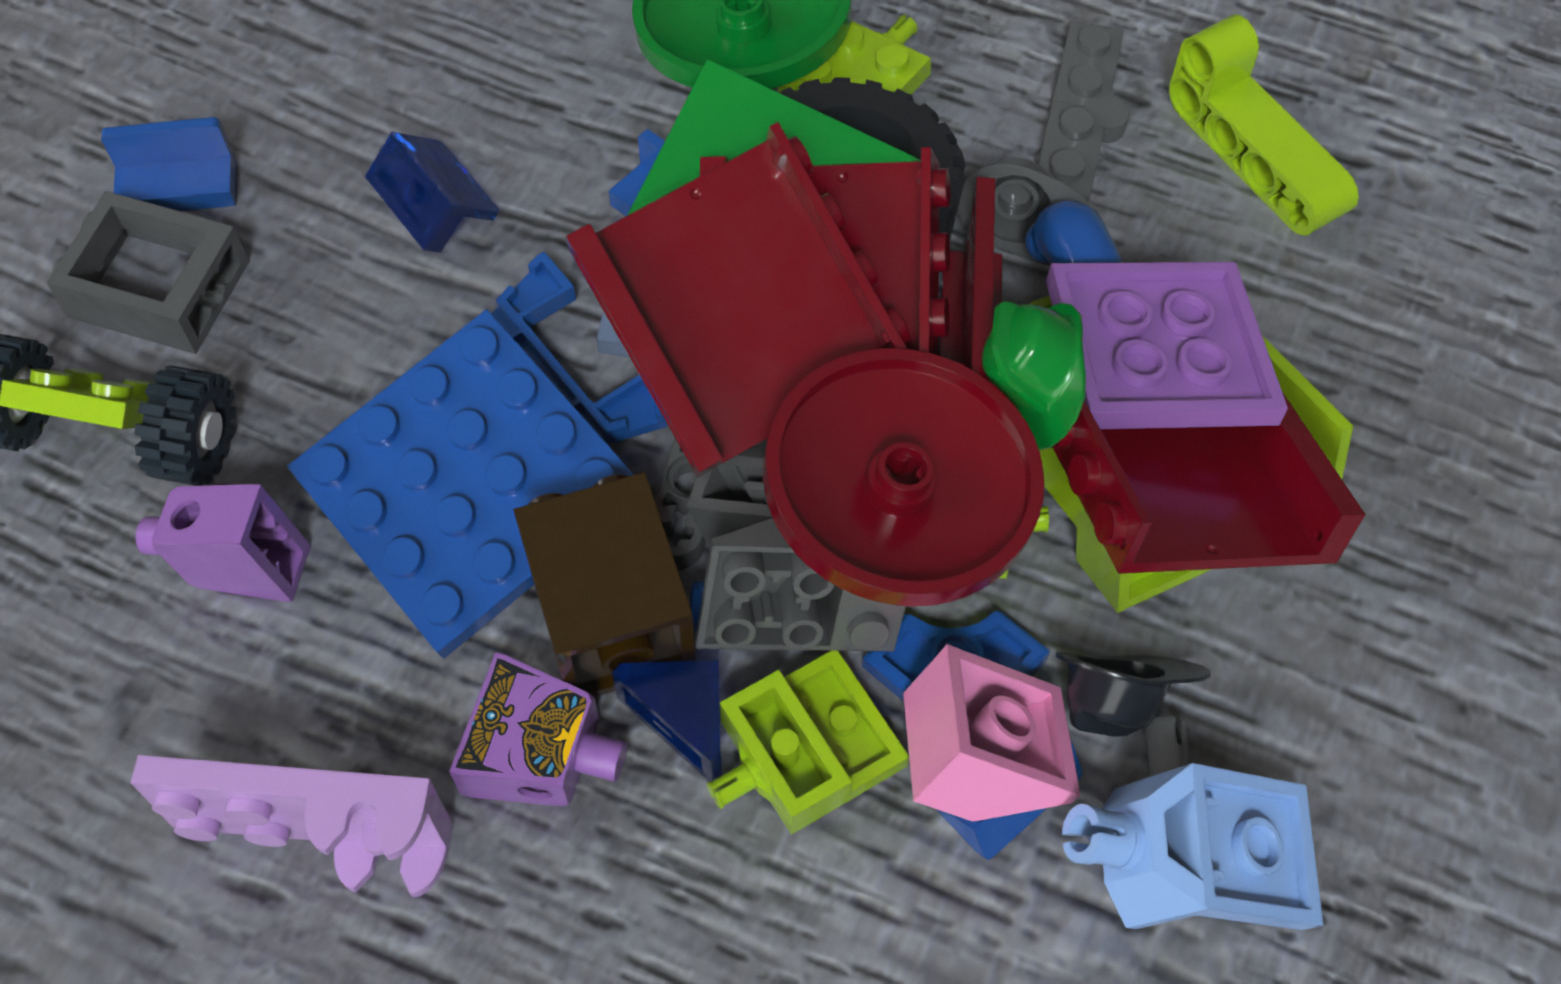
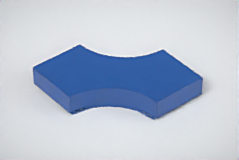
M999 610L979 623L960 628H943L929 625L911 614H905L894 651H869L863 657L862 667L904 702V691L947 644L1033 676L1047 661L1050 650Z

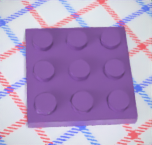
M1236 262L1051 263L1046 284L1052 306L1059 303L1072 304L1082 315V341L1086 370L1084 401L1100 429L1280 425L1288 407Z

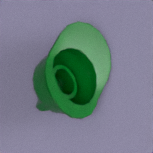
M1003 301L995 307L993 329L985 342L981 356L982 368L990 381L1006 395L1026 420L1035 437L1039 451L1048 449L1068 434L1078 419L1085 399L1086 370L1082 341V315L1072 304L1059 303L1043 308L1037 305H1018L1010 301Z

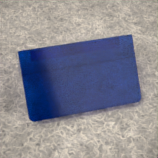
M391 131L364 176L424 251L441 253L463 217L494 221L500 212L498 207L447 146L439 140Z

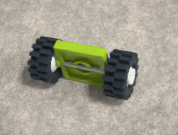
M0 334V449L19 451V449L25 450L30 447V439L37 440L42 434L39 423L47 424L51 415L119 429L135 428V435L141 436V441L135 445L136 456L142 457L138 465L142 471H146L145 475L152 478L193 486H203V484L208 485L213 481V474L218 475L221 471L222 464L220 458H227L230 448L226 445L227 439L234 436L235 428L230 427V421L236 417V407L230 406L235 399L233 389H229L231 382L228 378L223 377L221 374L169 365L165 366V371L159 370L154 375L156 383L136 379H123V383L103 381L104 373L76 368H64V372L50 370L54 365L52 356L46 355L48 348L45 344L38 343V340Z

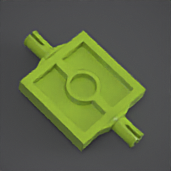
M901 15L883 33L875 32L851 20L845 40L827 62L808 75L777 87L778 93L789 87L796 91L806 81L819 79L822 84L831 83L834 77L850 78L851 83L866 84V80L882 83L883 89L895 92L898 88L912 95L931 75V58L904 45L918 30L916 22L911 17L907 19V15Z

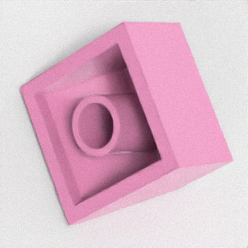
M947 644L904 691L903 697L914 802L974 822L1071 804L1081 796L1061 687Z

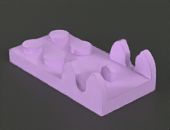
M138 755L130 782L152 805V810L162 815L174 828V833L183 838L196 841H214L217 839L218 833L244 835V839L248 842L267 847L285 846L289 838L310 840L318 851L329 855L334 850L335 869L339 879L348 890L356 893L375 873L377 858L379 855L384 854L388 860L402 856L400 874L412 897L421 896L428 892L439 879L449 852L453 823L430 778Z

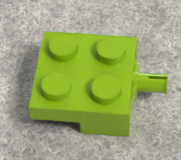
M832 650L785 677L780 670H777L720 702L721 724L739 751L741 765L715 780L707 782L706 786L712 799L715 798V804L719 809H723L725 805L756 789L761 796L771 802L792 835L908 767L909 755L839 651Z

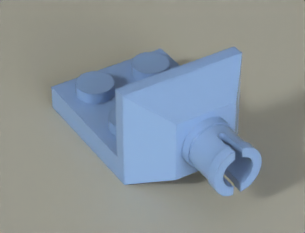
M1190 763L1115 788L1102 809L1093 805L1078 804L1069 811L1064 820L1062 835L1084 837L1090 841V844L1071 841L1063 843L1066 856L1072 862L1078 864L1103 865L1104 884L1126 928L1140 929L1192 916L1296 930L1323 926L1306 785Z

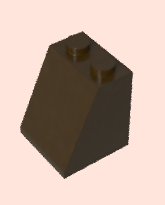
M645 472L629 477L626 475L608 476L596 482L593 487L565 495L560 493L544 494L536 497L526 506L513 509L562 681L588 692L593 697H597L696 667L692 612Z

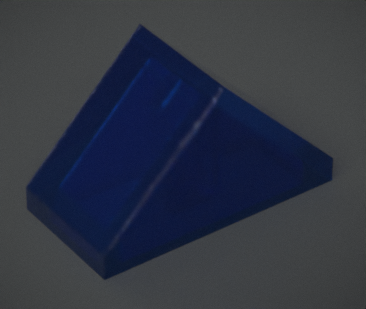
M719 660L621 663L612 672L617 699L706 780L711 782L722 776Z

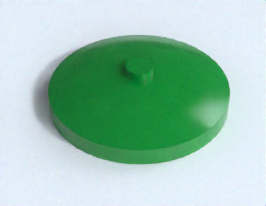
M633 0L632 16L636 39L644 57L654 68L669 79L693 88L708 59L772 89L808 75L827 62L836 53L845 40L851 25L852 0Z

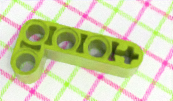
M1232 14L1184 39L1169 84L1171 103L1178 115L1292 231L1302 236L1310 235L1353 210L1358 204V188L1349 172L1251 77L1259 51L1258 36L1254 27L1246 18L1238 14Z

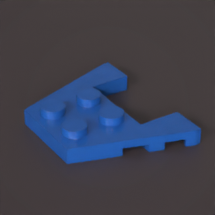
M544 251L538 254L528 264L529 273L515 288L509 285L496 299L497 308L491 313L606 444L669 427L640 375L594 403L531 330L530 327L576 300L574 285Z

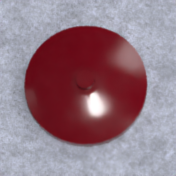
M881 348L859 351L841 356L813 370L789 392L781 403L769 431L763 460L764 491L770 513L784 540L795 554L809 568L835 586L868 600L896 606L915 607L948 603L972 595L993 583L1011 567L1021 554L1035 529L1044 499V469L1040 451L1032 431L1015 405L991 382L966 366L942 356L912 349Z

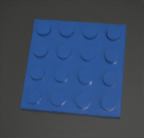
M487 309L286 466L443 659L534 585L513 509L526 506L530 501L544 494L560 493L565 495L593 487L596 482L608 476L626 475L629 477L634 475Z

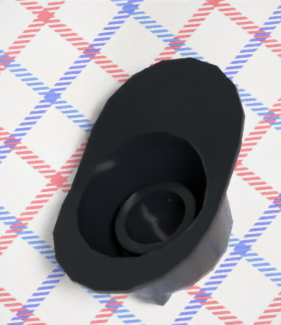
M1056 652L1055 656L1069 663L1067 699L1070 706L1069 718L1071 725L1079 731L1111 737L1127 736L1143 727H1148L1153 722L1171 684L1204 681L1211 677L1210 669L1200 664L1167 657L1146 655L1088 657L1067 652Z

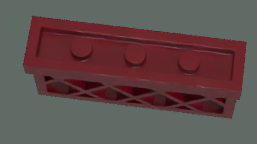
M977 177L965 251H950L949 271L942 272L941 297H947L949 303L948 337H939V356L960 363L991 382L982 368L981 356L985 342L993 329L995 307L1002 302V254H994L995 178Z

